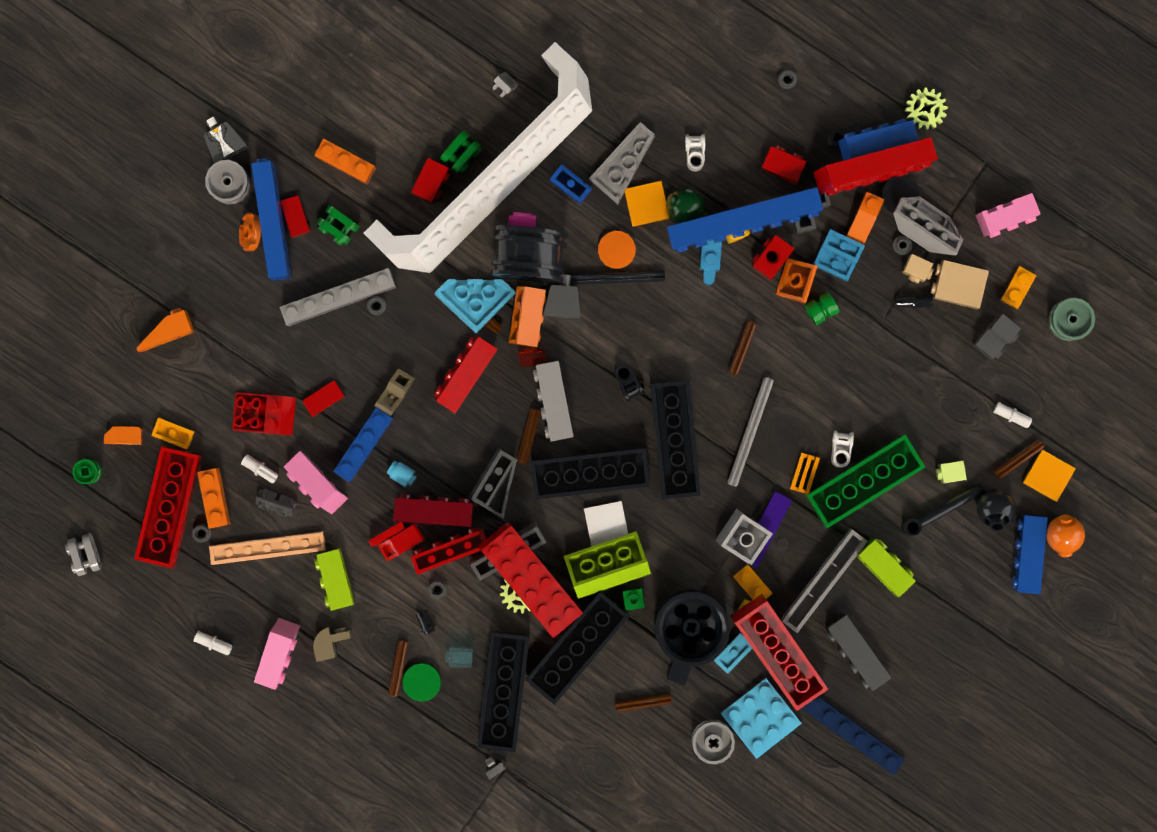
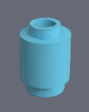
M394 461L387 471L391 479L404 487L407 485L411 486L416 479L415 471L402 462Z

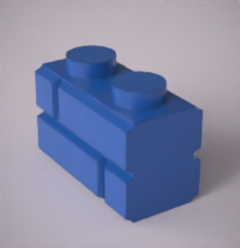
M562 164L550 178L552 184L579 205L582 204L592 191V187L583 183V180Z

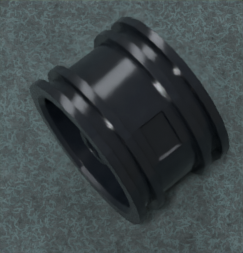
M495 226V231L499 232L498 235L494 236V241L498 242L496 260L491 263L492 266H495V270H491L490 275L531 282L563 283L564 278L560 277V273H564L565 268L561 267L563 249L567 248V243L564 242V239L568 238V233L526 226Z

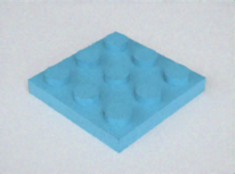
M766 677L721 712L722 716L756 759L802 724Z

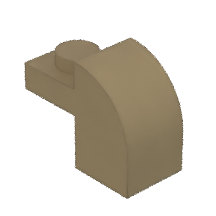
M398 368L390 379L385 391L376 402L375 407L391 416L401 404L415 378Z
M329 626L320 631L313 644L316 662L337 657L334 642L352 638L351 629L346 630L345 627L338 628L332 634L331 627Z

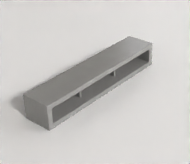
M387 268L281 306L280 310L285 324L291 326L397 287L390 269Z
M849 529L780 620L798 633L868 541L854 530Z

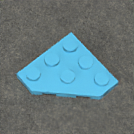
M448 279L434 295L477 333L516 292L502 279Z

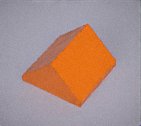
M787 258L776 295L803 304L806 303L818 266Z

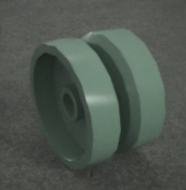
M1070 298L1058 302L1052 307L1048 316L1049 329L1054 336L1064 341L1084 338L1091 332L1095 323L1092 307L1086 301L1078 298ZM1070 316H1072L1074 323L1070 322Z

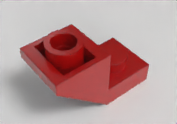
M414 523L377 546L388 562L425 539Z

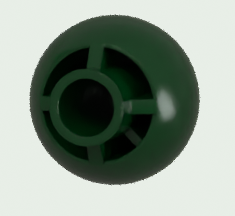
M682 188L667 197V214L675 224L706 217L708 214L705 210L703 198L693 189Z

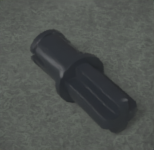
M895 296V308H912V310H915V308L933 307L932 296Z

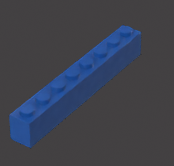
M816 187L671 225L666 230L672 251L677 250V253L687 251L689 246L695 245L696 248L706 246L708 241L714 240L715 243L725 241L727 236L733 235V238L744 236L746 231L751 230L752 233L763 231L765 226L770 225L771 228L782 226L781 222L789 220V223L801 221L800 217L808 215V219L820 216L819 212L823 211L818 188Z

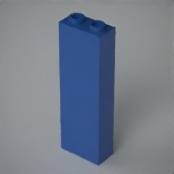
M267 158L257 159L256 163H251L268 278L272 281L290 279L292 274L276 167Z

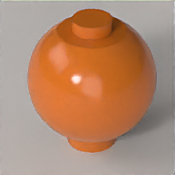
M1062 515L1049 523L1046 530V539L1049 546L1059 556L1070 557L1073 552L1083 545L1085 530L1078 519L1070 515Z

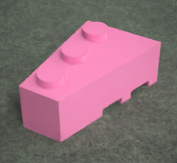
M1033 193L990 210H985L977 214L976 218L983 236L989 235L990 238L1000 235V231L1007 228L1008 231L1018 228V224L1025 221L1026 224L1036 221L1040 211Z
M299 451L284 466L288 471L286 474L288 478L300 484L299 490L304 495H310L312 498L310 502L317 509L321 507L330 514H333L348 499L303 452Z
M278 618L270 631L254 680L255 683L276 690L279 684H283L286 677L284 670L290 664L292 658L290 653L295 649L297 643L295 639L300 625Z

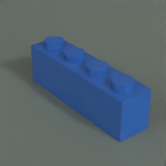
M905 119L895 121V125L892 126L886 123L877 126L878 129L872 130V127L861 130V134L855 135V132L845 134L844 138L838 141L843 161L919 141L913 120L906 122Z
M376 408L333 472L348 482H352L394 418Z
M1021 515V519H1018L1017 530H1020L1019 538H1016L1015 549H1018V555L1014 558L1016 576L1012 578V587L1015 592L1041 594L1047 517Z

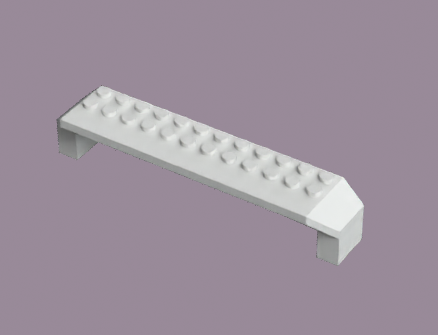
M556 42L541 56L551 71L559 77L558 97L421 234L393 236L378 220L364 232L398 268L431 273L592 112L589 82L586 74L578 62Z

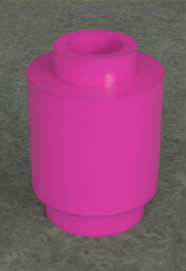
M513 212V215H509L508 225L535 227L536 215L525 212Z

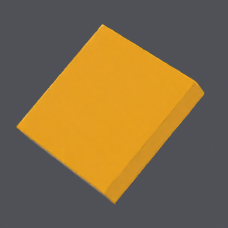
M662 181L626 189L625 197L632 227L670 219L666 210L667 203Z
M1041 450L1026 475L1023 484L1057 502L1076 468Z

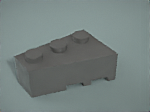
M498 448L469 495V498L504 519L517 459Z

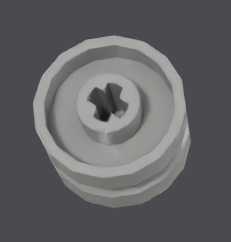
M221 160L214 163L209 168L205 177L206 188L209 194L219 202L227 205L243 201L251 188V179L248 172L237 162L231 160ZM227 179L231 180V182H230L229 185H226V184H227V182H226Z
M708 719L702 721L692 733L691 742L693 750L698 758L705 763H722L734 751L735 740L733 733L720 720ZM716 738V743L710 744L709 739L714 740Z

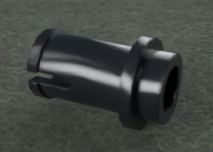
M423 610L421 612L424 619H422L420 612L415 614L422 628L421 632L428 635L435 631V625L432 624L427 610Z

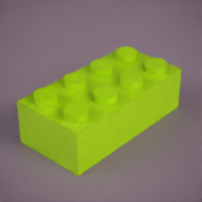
M637 531L564 556L578 599L651 574Z

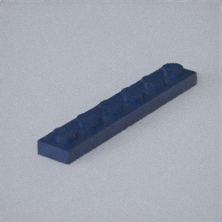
M820 697L815 698L802 707L804 711L891 774L895 775L905 761L904 758Z

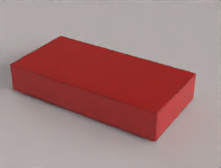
M299 196L281 200L280 203L291 237L294 238L309 233L310 229Z
M334 380L302 402L311 416L314 417L345 396Z
M399 522L368 542L371 547H374L405 529L406 526L404 522Z

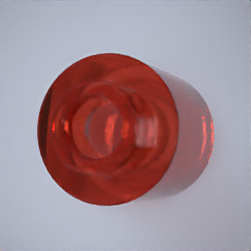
M540 346L525 348L518 352L520 367H534L546 361L545 349L541 350Z

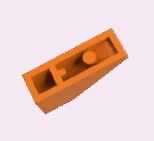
M866 192L846 237L864 245L884 199Z
M181 308L170 311V315L166 316L137 347V351L144 352L194 333L195 331L187 311H181Z

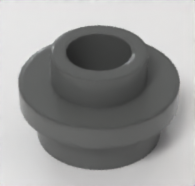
M784 70L778 76V83L784 89H791L797 83V76L791 70ZM784 77H790L791 82L786 83Z
M899 236L893 241V250L899 255H905L912 249V242L906 236ZM900 242H904L906 244V247L904 249L900 248Z
M373 296L367 302V309L373 315H380L386 309V302L380 296ZM375 302L380 303L379 309H374L373 304Z
M197 524L192 529V537L199 543L206 542L211 537V529L206 524ZM201 529L205 531L203 537L199 536L198 533Z
M433 580L428 586L429 595L435 599L444 597L447 592V586L442 580ZM437 585L441 587L439 593L434 591V587Z

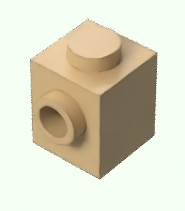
M911 254L902 273L908 275L909 280L919 284L920 281L924 282L926 279H930L934 271L931 268L933 263Z

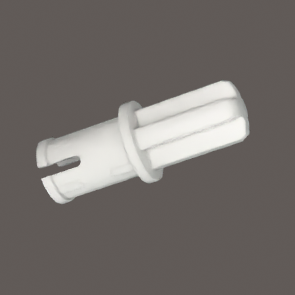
M1001 402L997 403L993 413L1008 419V422L1012 421L1025 428H1028L1032 422V418L1018 412L1016 408L1012 409Z
M249 454L241 462V465L252 470L256 476L260 475L271 483H274L278 478V474L264 466V462L257 461Z
M199 630L195 635L194 642L208 647L210 651L213 649L222 654L229 655L232 650L231 644L217 639V636L212 637Z

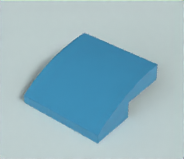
M830 229L813 265L847 282L865 245Z

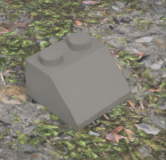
M736 509L715 541L723 548L752 565L773 533Z

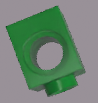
M642 588L622 590L626 611L645 608Z

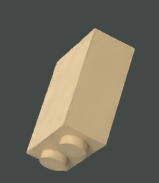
M943 260L936 267L935 275H938L936 283L933 282L931 287L933 299L979 309L989 271Z

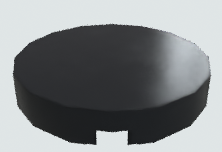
M901 176L889 180L881 192V198L884 199V207L894 213L900 198L920 197L919 189L915 182Z

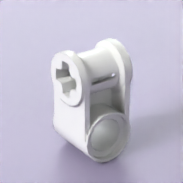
M685 134L687 167L689 170L697 172L702 169L705 161V134H701V136ZM697 157L700 159L701 164L694 166L690 160Z
M834 430L831 462L835 467L842 468L849 464L853 446V432L846 434L838 433L837 430ZM838 454L845 456L844 464H839L836 461Z

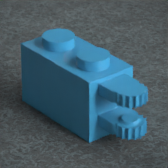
M712 240L708 241L706 246L701 247L699 270H703V282L706 285L714 283L716 271L720 270L722 242L715 243Z

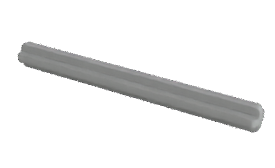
M764 377L728 479L729 485L736 487L739 483L774 382L771 378Z

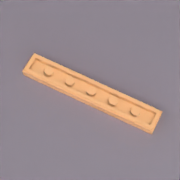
M324 531L211 545L209 546L211 565L326 551Z

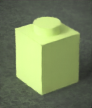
M964 461L938 464V469H936L937 479L941 480V483L967 480Z

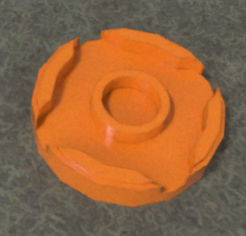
M246 213L242 220H245L244 224L240 225L239 241L241 247H244V251H255L261 238L260 219L256 213Z
M622 231L607 233L598 244L600 260L609 268H624L635 257L636 246L634 240L629 234Z

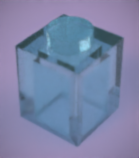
M450 646L449 651H445V663H449V667L472 668L473 647Z

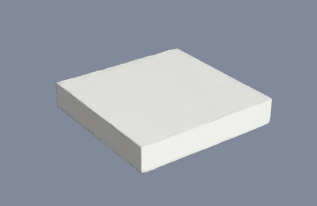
M622 501L584 508L591 546L628 534Z

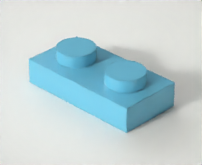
M739 633L714 661L728 674L747 655L752 647L746 638Z

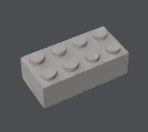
M559 361L536 365V370H533L535 382H539L540 389H537L539 401L543 400L544 408L540 409L542 419L547 420L548 426L544 427L546 438H550L552 442L574 437Z

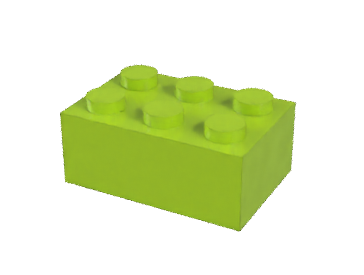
M870 538L856 557L894 596L900 597L916 582L913 579L915 575L907 567L902 568L899 565L900 559L895 554L888 553L886 551L888 547L880 539Z

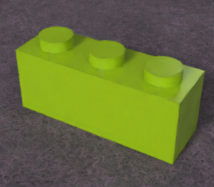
M341 548L317 554V559H314L316 569L321 571L322 577L319 580L321 588L326 590L327 596H324L326 606L330 607L332 611L354 605L355 601Z

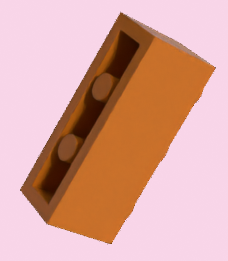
M325 139L322 140L314 155L317 159L368 185L376 170L374 165Z
M517 286L509 343L529 347L538 346L541 338L539 332L543 322L542 312L543 306L546 303V290Z
M215 468L197 472L208 528L230 525L231 522L220 469Z

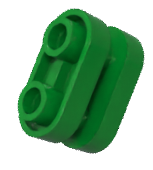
M465 130L457 136L440 157V160L445 164L449 161L453 162L454 165L451 169L457 174L459 172L464 173L470 166L468 162L471 158L476 159L482 152V149H480L482 144L477 140L470 143L467 140L470 134ZM463 146L467 150L459 158L455 154Z
M329 204L325 209L329 215L325 220L319 217L316 222L318 224L317 229L325 235L328 232L334 236L332 240L340 246L343 243L347 245L351 240L347 234L350 230L356 233L360 226ZM335 218L344 224L341 231L331 225Z

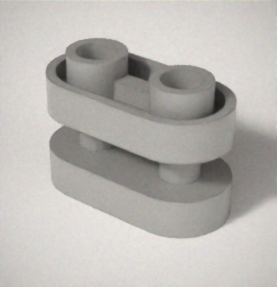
M91 533L82 535L81 542H78L76 537L67 540L65 549L67 554L71 555V568L74 574L77 573L78 576L87 574L88 567H91L93 572L102 569L98 550ZM81 549H85L88 560H84Z

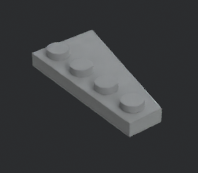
M640 122L589 178L594 185L617 205L655 137L654 133Z

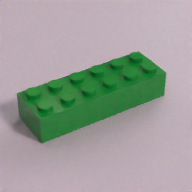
M901 435L805 496L824 527L829 528L926 467L907 436Z

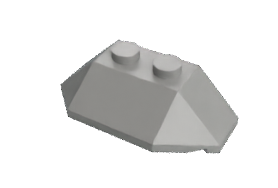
M921 197L900 198L893 213L899 232L929 252L957 255L964 239L959 235L951 217Z

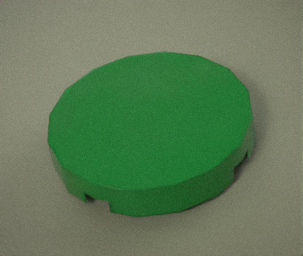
M415 664L404 674L403 689L407 696L415 701H429L436 696L440 689V674L436 668L429 664Z

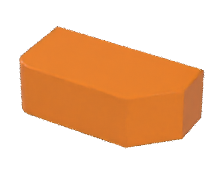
M113 426L104 434V444L143 445V429L141 427Z

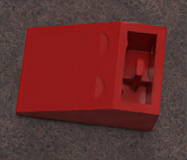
M235 392L232 430L293 436L296 397Z

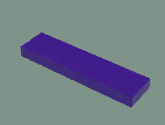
M776 491L759 521L760 525L773 534L753 562L752 566L756 568L792 502L791 499Z

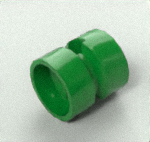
M828 291L818 296V301L813 299L804 304L809 317L816 326L826 321V316L831 318L840 313L836 302Z
M82 459L74 465L72 474L74 479L81 484H93L100 480L102 467L98 461Z

